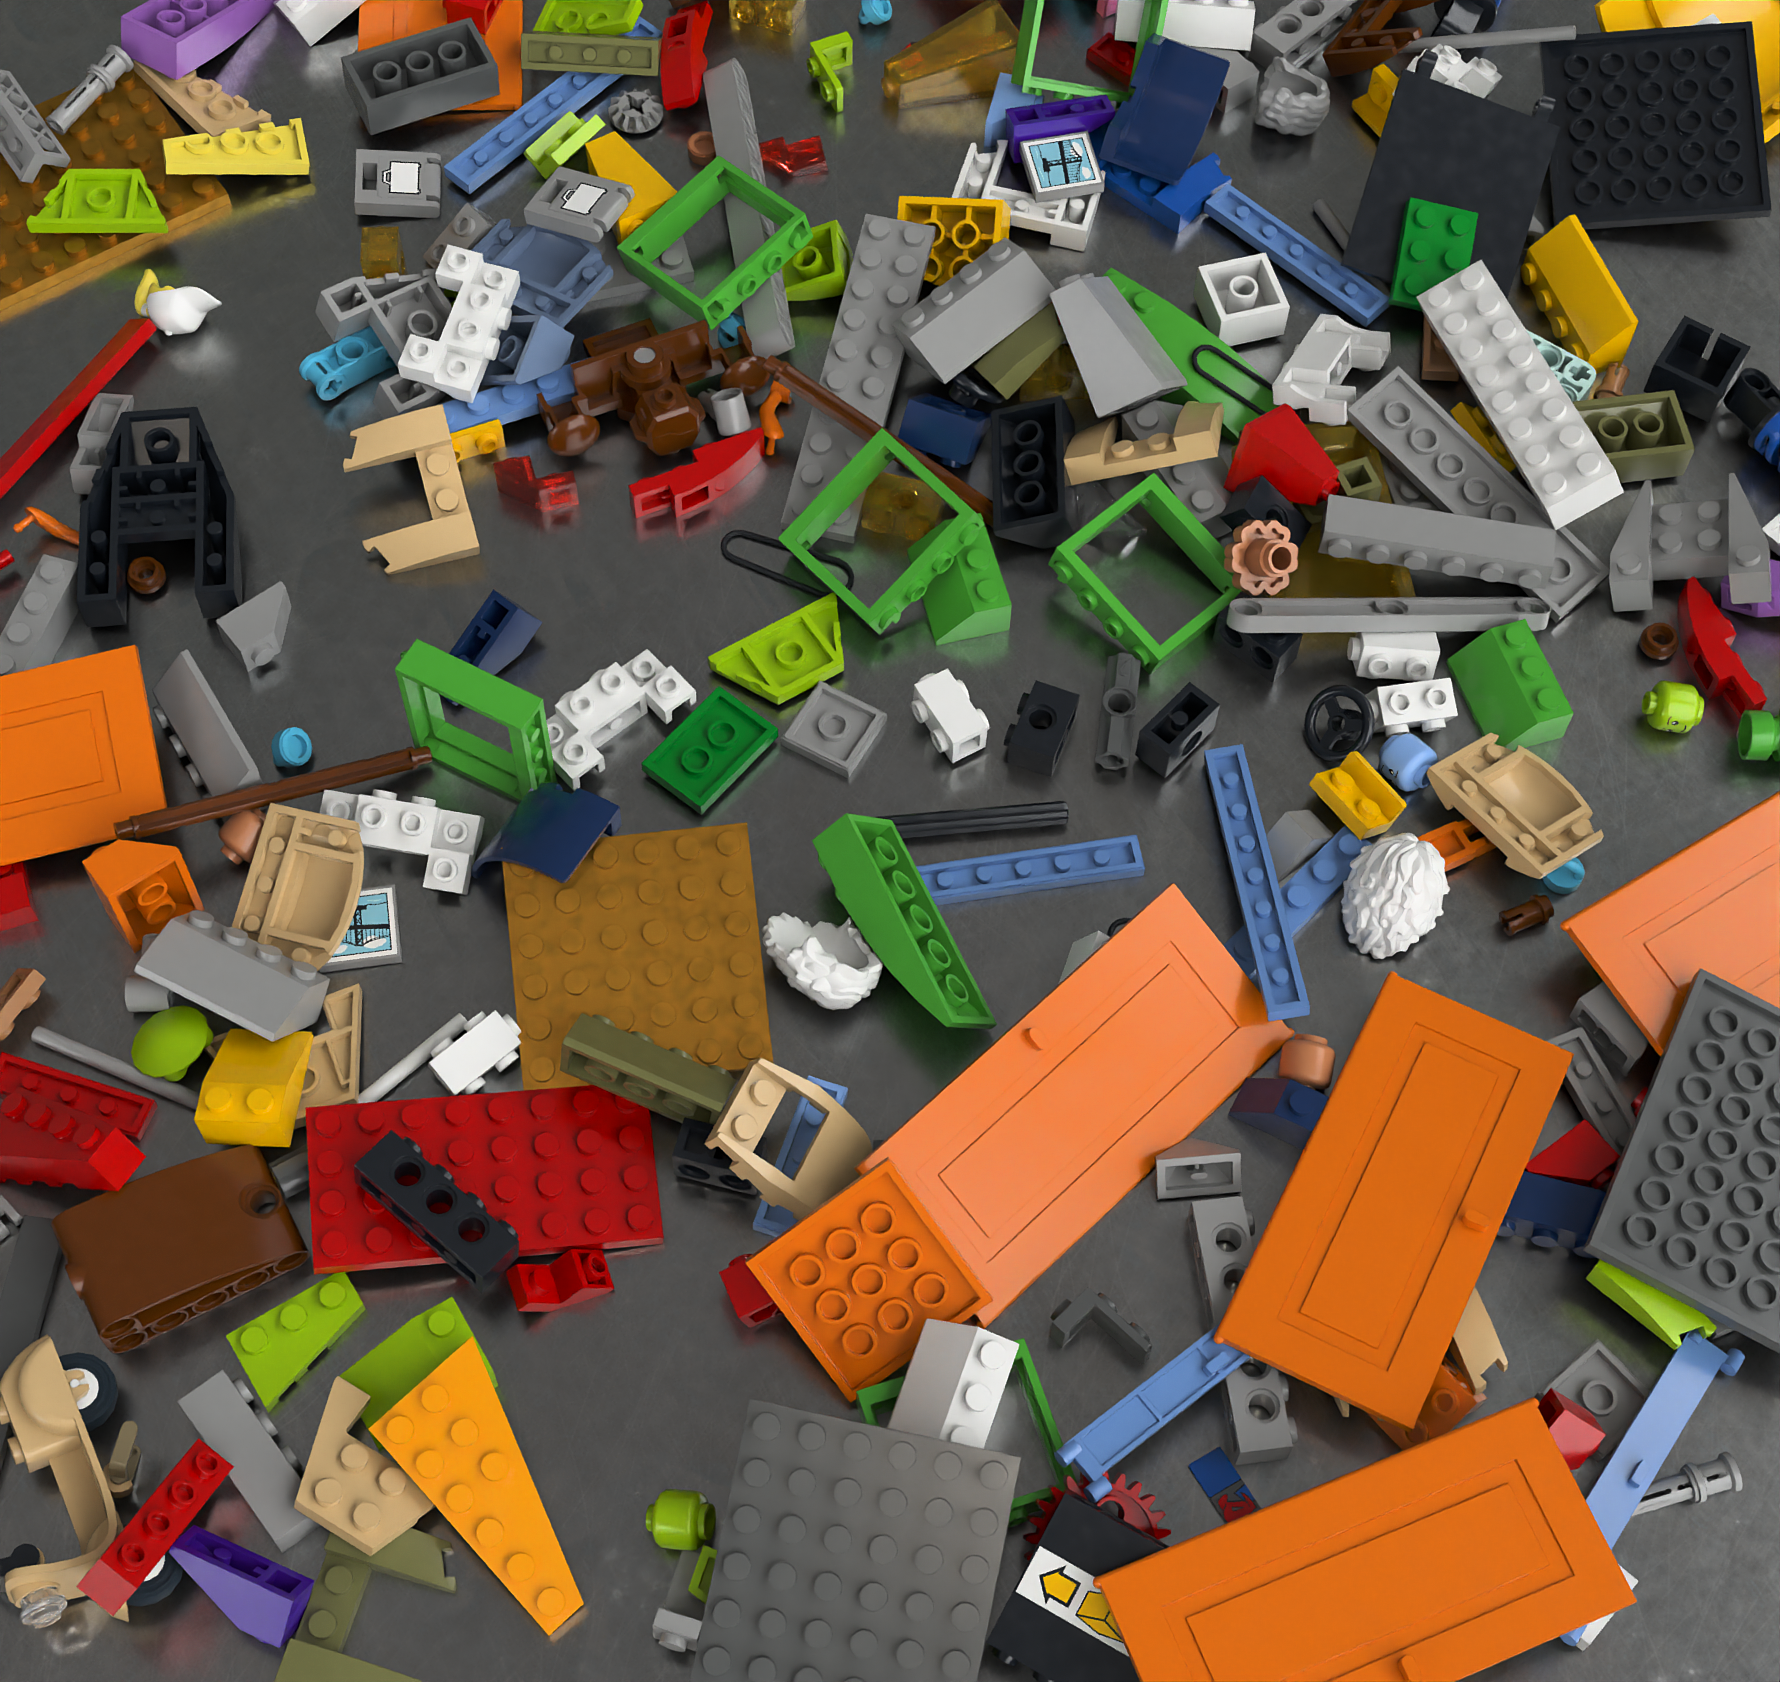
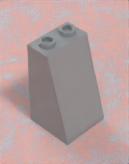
M1089 273L1080 277V274H1075L1059 282L1061 288L1049 293L1098 418L1126 413L1188 385L1185 377L1108 276L1094 277L1093 273Z

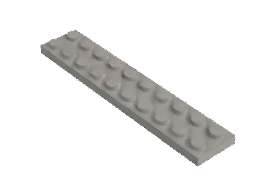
M866 214L819 384L885 428L905 352L904 346L901 344L891 324L899 319L906 310L916 306L918 303L935 238L936 227ZM814 406L812 407L781 519V529L786 530L867 444L866 441ZM869 486L820 537L854 544Z

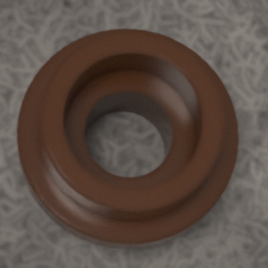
M140 557L130 564L127 572V581L129 586L138 593H152L163 586L166 581V572L163 565L155 559Z
M1659 622L1643 630L1639 644L1646 655L1654 659L1663 660L1675 654L1679 646L1677 632L1672 626Z

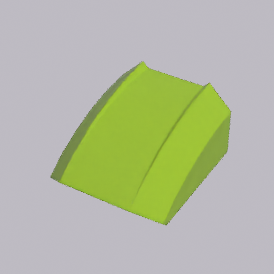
M837 220L812 227L813 238L781 267L787 301L817 300L844 294L853 262V253L848 238Z

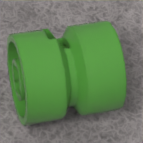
M1745 710L1742 713L1738 728V751L1742 760L1767 761L1770 755H1772L1775 761H1780V713L1775 715V717H1773L1770 711Z

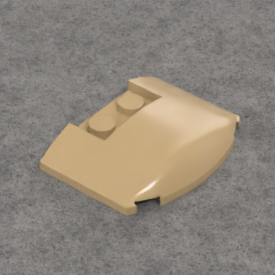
M1489 733L1428 768L1426 774L1445 808L1450 810L1455 807L1508 857L1505 865L1527 876L1537 879L1543 878L1601 842L1604 837L1602 830L1596 833L1593 831L1589 821L1593 812L1589 805L1558 771L1520 745H1518L1514 752L1511 749L1494 744L1499 735Z
M270 803L232 927L245 931L248 934V938L260 944L279 948L282 951V955L294 961L306 962L315 966L317 971H319L340 946L352 922L359 901L364 870V849L359 834L361 832L359 823Z

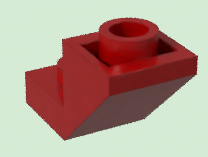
M570 1249L550 1265L516 1264L506 1271L518 1311L552 1312L610 1293L615 1289L602 1250Z

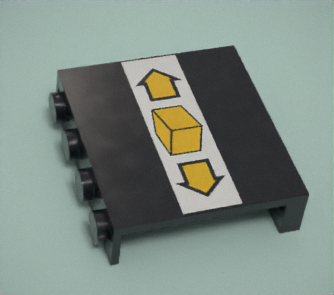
M1067 1488L986 1643L994 1647L992 1650L993 1655L1003 1662L1016 1666L1019 1661L1035 1670L1032 1676L1038 1682H1140L1100 1589L1093 1586V1579L1170 1546Z

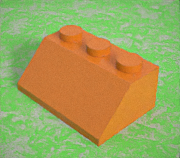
M118 839L108 846L99 847L90 857L82 861L110 920L134 953L142 949L143 936L152 933L160 934L170 919L190 913L193 910H205L182 854L176 846Z

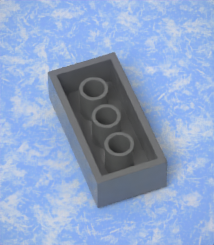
M471 17L341 57L345 88L370 135L500 94L498 65Z

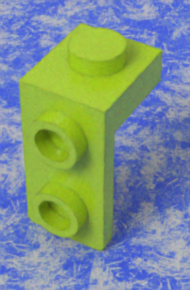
M848 31L810 42V58L806 60L811 78L818 80L825 102L830 101L836 113L843 111V87L834 70L852 65L853 40Z

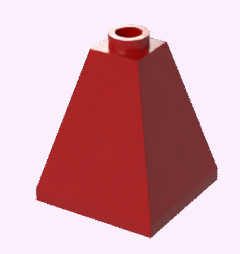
M1284 403L1245 424L1223 488L1234 492L1239 484L1263 475L1289 502L1315 506L1322 501L1327 502L1329 494H1337L1340 483L1336 480L1340 471L1292 407Z

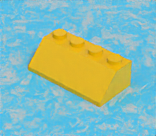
M1575 214L1569 215L1528 248L1524 263L1521 266V277L1535 295L1540 311H1544L1550 321L1554 336L1560 339L1567 352L1591 364L1596 374L1605 372L1607 366L1611 363L1617 362V368L1621 367L1639 321Z

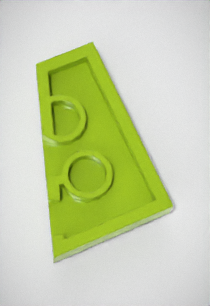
M339 1272L332 1274L226 1335L268 1413L279 1402L278 1398L294 1381L297 1383L308 1371L307 1367L325 1348H330L366 1308L347 1274Z

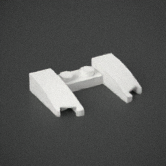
M997 140V152L982 154L977 153L976 143H971L951 198L1004 200L1011 208L1010 225L1051 234L1050 245L1084 252L1101 193L1035 203L1034 196L1031 193L996 186L1007 151L1008 140ZM1102 170L1101 174L1103 180H1105L1106 172Z

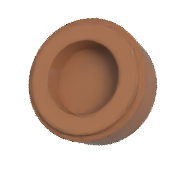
M700 131L688 139V157L695 164L707 166L716 158L712 132Z

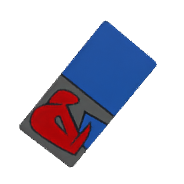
M1217 1447L1189 1464L1190 1470L1225 1523L1261 1509L1221 1447Z

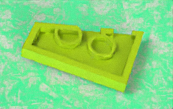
M547 0L533 31L606 35L632 32L644 5L641 0Z

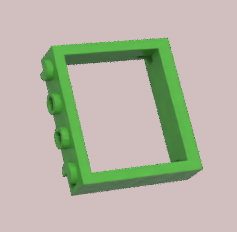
M1025 0L1011 78L1012 84L1022 85V93L1042 96L1043 89L1054 91L1053 98L1062 100L1074 99V94L1085 97L1106 94L1110 101H1116V109L1120 108L1123 101L1128 102L1130 95L1133 96L1135 89L1131 88L1130 84L1128 92L1031 76L1044 0ZM1145 0L1130 84L1146 40L1153 33L1162 36L1169 0Z
M718 155L618 245L617 249L627 271L698 322L705 320L708 324V329L712 331L719 323L728 318L731 312L743 301L753 295L768 278L778 272L793 255L804 248L813 238V234L806 214ZM730 192L781 228L704 299H700L651 263Z
M881 428L778 539L874 631L881 635L892 622L896 624L899 621L901 612L911 602L919 600L925 594L928 584L937 574H942L949 569L954 561V556L964 546H968L975 541L973 536L985 524L973 509L888 432ZM896 457L959 515L869 609L807 550Z
M1152 473L1059 545L1048 563L1059 575L1057 579L1067 584L1077 595L1081 606L1087 611H1092L1102 622L1105 632L1111 638L1118 640L1128 651V654H1132L1134 658L1140 660L1141 666L1149 675L1214 624L1221 611L1241 592V589L1235 588L1232 584L1234 573L1228 572L1224 567L1226 557L1222 545L1155 473ZM1138 503L1223 593L1220 598L1161 645L1154 640L1075 553Z
M419 639L415 640L409 650H405L400 654L401 661L396 666L395 672L415 748L428 746L433 761L519 803L530 788L536 790L541 783H556L557 779L542 698ZM439 694L508 727L513 754L446 722Z
M1021 1338L1013 1341L1018 1343L1019 1347L1010 1373L1015 1372L1056 1482L1054 1487L1063 1491L1065 1489L1064 1475H1069L1076 1484L1077 1480L1071 1464L1067 1467H1062L1054 1456V1452L1063 1446V1442L1025 1339ZM905 1376L856 1391V1405L862 1423L880 1426L877 1415L893 1410ZM1048 1487L1014 1498L1007 1528L1026 1522L1028 1514L1041 1510L1035 1502L1036 1499L1049 1503L1053 1498L1049 1493Z

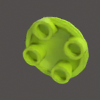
M185 1005L170 1007V1009L154 1014L141 1026L133 1040L131 1055L134 1065L144 1075L155 1078L164 1077L169 1082L180 1080L185 1076L187 1067L213 1041L214 1034L207 1024L206 1017L196 1008Z

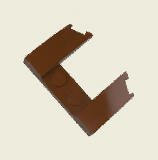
M1364 0L1322 54L1331 76L1349 75L1371 69L1398 54V52L1423 35L1421 28L1381 30L1383 26L1392 18L1393 13L1427 6L1438 0Z

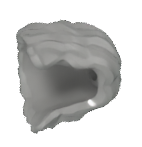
M1274 57L1273 64L1264 73V82L1260 86V92L1256 100L1258 104L1255 110L1256 124L1267 128H1274L1281 134L1291 133L1296 136H1304L1313 133L1329 112L1330 91L1327 82L1311 74L1306 69H1298L1284 57Z

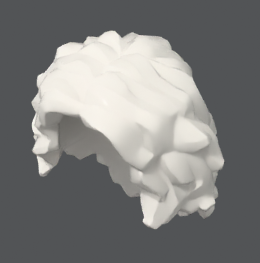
M1401 833L1381 838L1374 845L1362 847L1360 849L1361 854L1350 862L1352 870L1348 879L1343 881L1344 897L1341 900L1343 906L1341 912L1343 913L1342 920L1345 924V929L1350 935L1348 940L1350 943L1356 944L1360 953H1371L1374 959L1383 960L1386 956H1393L1396 952H1406L1411 943L1419 942L1420 936L1427 934L1430 929L1436 926L1435 918L1444 914V911L1441 909L1443 895L1448 894L1450 891L1444 869L1445 860L1430 842L1419 841L1412 833Z
M784 912L780 916L768 918L767 925L761 929L764 933L762 940L767 948L766 952L782 973L788 977L787 982L790 984V987H795L798 991L809 997L810 1000L816 1001L819 1006L826 1009L836 1010L853 1007L861 998H866L870 995L871 989L876 988L879 977L882 975L883 962L867 943L860 930L855 927L851 917H848L842 926L819 921L814 927H811L807 921L802 922L796 916L791 917Z

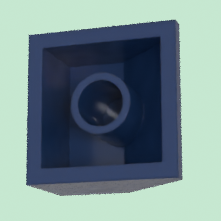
M924 393L908 399L898 438L925 456L927 452L940 456L941 463L960 468L961 464L966 465L974 461L991 425V414L974 408L970 409L959 403Z

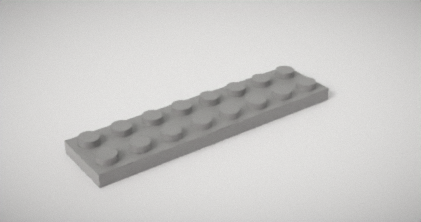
M1399 366L1347 409L1348 420L1442 512L1555 530L1537 499ZM1563 526L1556 531L1554 568L1545 589L1518 586L1529 597H1535L1547 602L1552 608L1550 617L1557 623L1608 578L1610 569Z

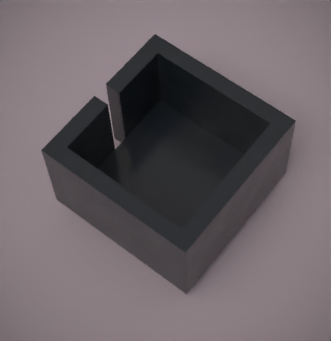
M1684 316L1654 363L1643 391L1653 393L1674 390L1682 410L1710 422L1737 378L1751 346L1720 333L1709 359L1706 360L1702 357L1714 329Z

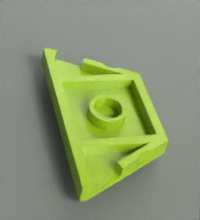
M68 169L59 180V185L52 189L43 199L45 207L37 216L30 215L26 223L30 233H168L169 230L166 219L161 214L156 199L151 190H149L140 169Z
M832 592L708 656L709 668L777 705L816 686L819 681L823 682L844 671V658L836 594Z

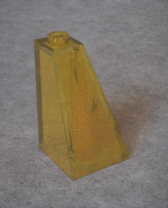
M986 0L884 62V77L881 78L883 92L886 97L892 98L899 109L993 97L1000 72L1012 74L1019 31L997 0Z

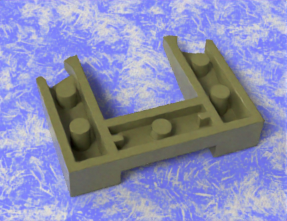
M1053 302L970 364L1006 400L1066 340L1062 326H1059L1058 315Z
M409 1528L375 1554L369 1556L330 1531L324 1547L327 1554L295 1639L290 1638L274 1682H422L413 1677L342 1654L372 1570L455 1594L457 1589L455 1576L445 1577L442 1551H453L451 1542L414 1528Z

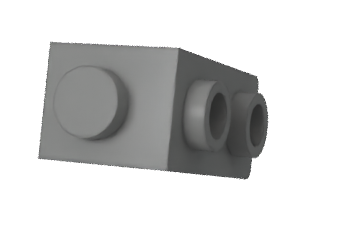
M682 1550L663 1608H658L652 1625L653 1638L659 1639L660 1645L679 1652H685L686 1648L696 1651L706 1606L688 1591L700 1553L691 1550Z

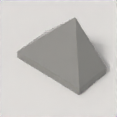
M1188 1137L1155 1156L1156 1196L1158 1199L1242 1192L1241 1152L1239 1149Z

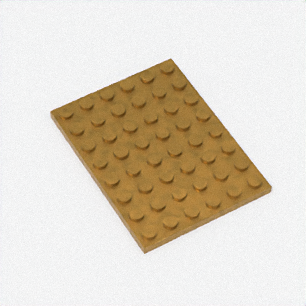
M134 68L130 72H124L116 80L115 88L112 91L103 92L67 129L64 135H60L50 128L71 159L67 168L43 164L33 183L21 182L0 152V311L166 234L30 233L26 224L30 215L37 216L45 207L43 199L52 189L59 185V180L68 169H140L149 190H151L156 199L161 214L166 219L168 232L230 204L228 193L214 174H166L162 151L163 139L186 135L152 88L134 71ZM75 88L34 106L46 124V117Z

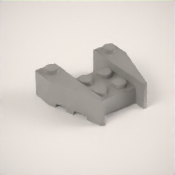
M438 268L422 270L419 274L399 276L397 272L385 274L382 278L366 279L365 276L349 278L320 291L315 314L334 342L371 326L398 368V362L410 334L439 341L453 307L443 293L445 288L437 286L435 273ZM399 373L379 382L373 403L383 419H388L435 406L447 393L430 385L402 378Z
M1729 473V499L1654 505L1651 480L1644 481L1610 553L1609 583L1614 612L1653 609V581L1688 579L1693 576L1695 578L1729 575L1732 604L1772 602L1769 542L1735 473Z

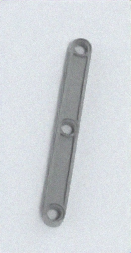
M1535 597L1240 598L1231 601L1226 622L1230 628L1243 633L1487 631L1490 628L1526 619L1531 631H1539L1547 627L1552 608L1547 602Z

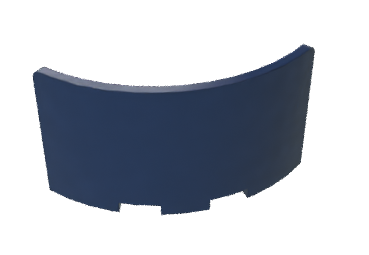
M1153 33L1145 42L1130 87L1135 89L1133 96L1130 95L1128 102H1122L1115 117L1108 125L1099 158L1171 185H1178L1187 171L1207 128L1230 67L1229 60Z
M541 783L536 790L530 788L475 861L471 869V876L478 879L491 861H505L530 868L560 883H566L603 833L608 836H614L622 826L620 806L580 788H577L573 794L562 791L563 788L559 783Z

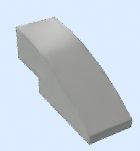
M98 393L94 397L77 434L79 449L70 466L74 493L90 494L93 487L92 478L96 469H100L107 455L106 446L121 412L133 411V395Z

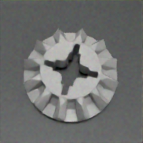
M634 86L632 92H626L621 89L619 97H611L608 113L610 121L616 128L628 133H643L655 128L660 123L663 117V105L660 102L659 95H652L649 88L639 92ZM634 105L636 108L641 107L642 114L639 111L637 112L635 109L630 110V106Z

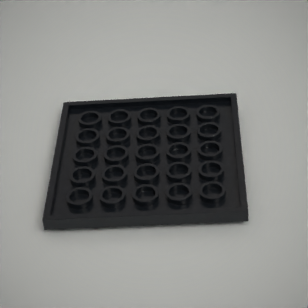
M1752 21L1576 34L1575 40L1539 43L1543 94L1552 96L1556 100L1547 122L1560 127L1549 161L1554 227L1573 214L1576 215L1584 229L1770 216L1772 209Z

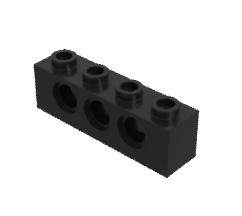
M391 1130L354 1165L355 1182L477 1290L483 1293L518 1258L519 1240L517 1232L506 1221L500 1219L497 1222L486 1212L484 1203L474 1193L468 1191L465 1194L454 1184L455 1181L452 1175L439 1164L433 1166L423 1158L422 1150L409 1137L402 1139ZM406 1175L414 1176L419 1180L411 1186H403L397 1182L399 1178ZM435 1203H445L450 1206V1210L443 1214H436L431 1212L429 1207ZM474 1230L481 1233L483 1237L478 1241L468 1242L460 1236L466 1231Z

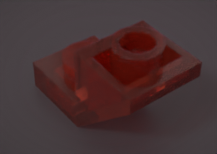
M530 455L518 458L511 457L504 461L493 463L497 488L501 493L541 512L579 504L577 484L573 470L563 473H552L545 477L536 478Z

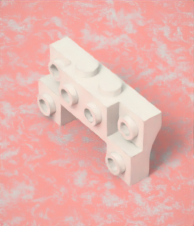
M1438 44L1431 50L1438 54L1436 65L1430 77L1433 80L1485 99L1503 77L1496 72V66L1487 59H1478L1475 56L1466 64L1462 61L1460 53L1450 46L1445 45L1443 47L1441 44ZM1427 49L1419 57L1416 56L1412 60L1407 70L1415 72L1418 59L1423 56Z
M447 245L435 273L437 286L459 292L439 341L410 334L398 362V369L402 378L430 385L455 399L473 403L489 361H494L498 355L501 331H506L510 325L512 316L511 306L520 286L519 271L485 263L482 253Z
M1320 314L1302 342L1296 345L1294 354L1288 362L1284 363L1281 373L1272 384L1273 404L1282 405L1286 403L1292 409L1309 408V421L1323 422L1329 426L1345 425L1348 421L1347 409L1356 402V387L1342 386L1341 383L1352 367L1362 371L1381 369L1391 353L1390 332L1361 329L1345 322L1338 315Z
M648 649L622 667L615 662L607 669L598 670L583 686L575 691H569L564 694L555 705L556 714L546 720L555 772L575 791L581 787L579 777L593 767L599 773L605 769L604 756L597 748L648 712L647 705L668 724L673 720L672 710L684 702L690 707L697 703L696 690L672 666L666 668Z
M324 789L320 814L359 823L361 830L359 834L363 846L428 857L423 887L467 896L471 869L482 837L485 818L478 815L435 807L436 800L412 796L411 803L397 801L396 793L373 789L372 796Z

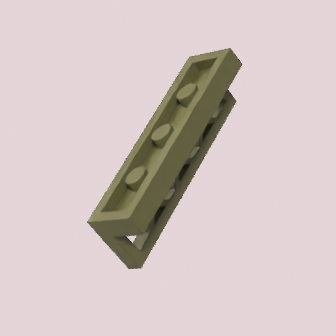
M527 30L521 33V69L659 76L662 37Z

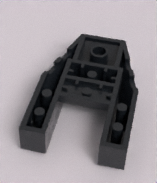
M198 407L121 412L106 446L107 455L100 469H96L92 478L93 487L87 500L82 501L80 506L77 604L87 628L126 625L128 543L195 538V596L203 618H217L226 615L242 605V573L236 499Z

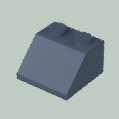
M542 314L511 316L508 329L506 331L502 330L499 336L500 346L498 355L494 361H489L480 386L521 385L562 369L563 364L570 356V346L574 335Z

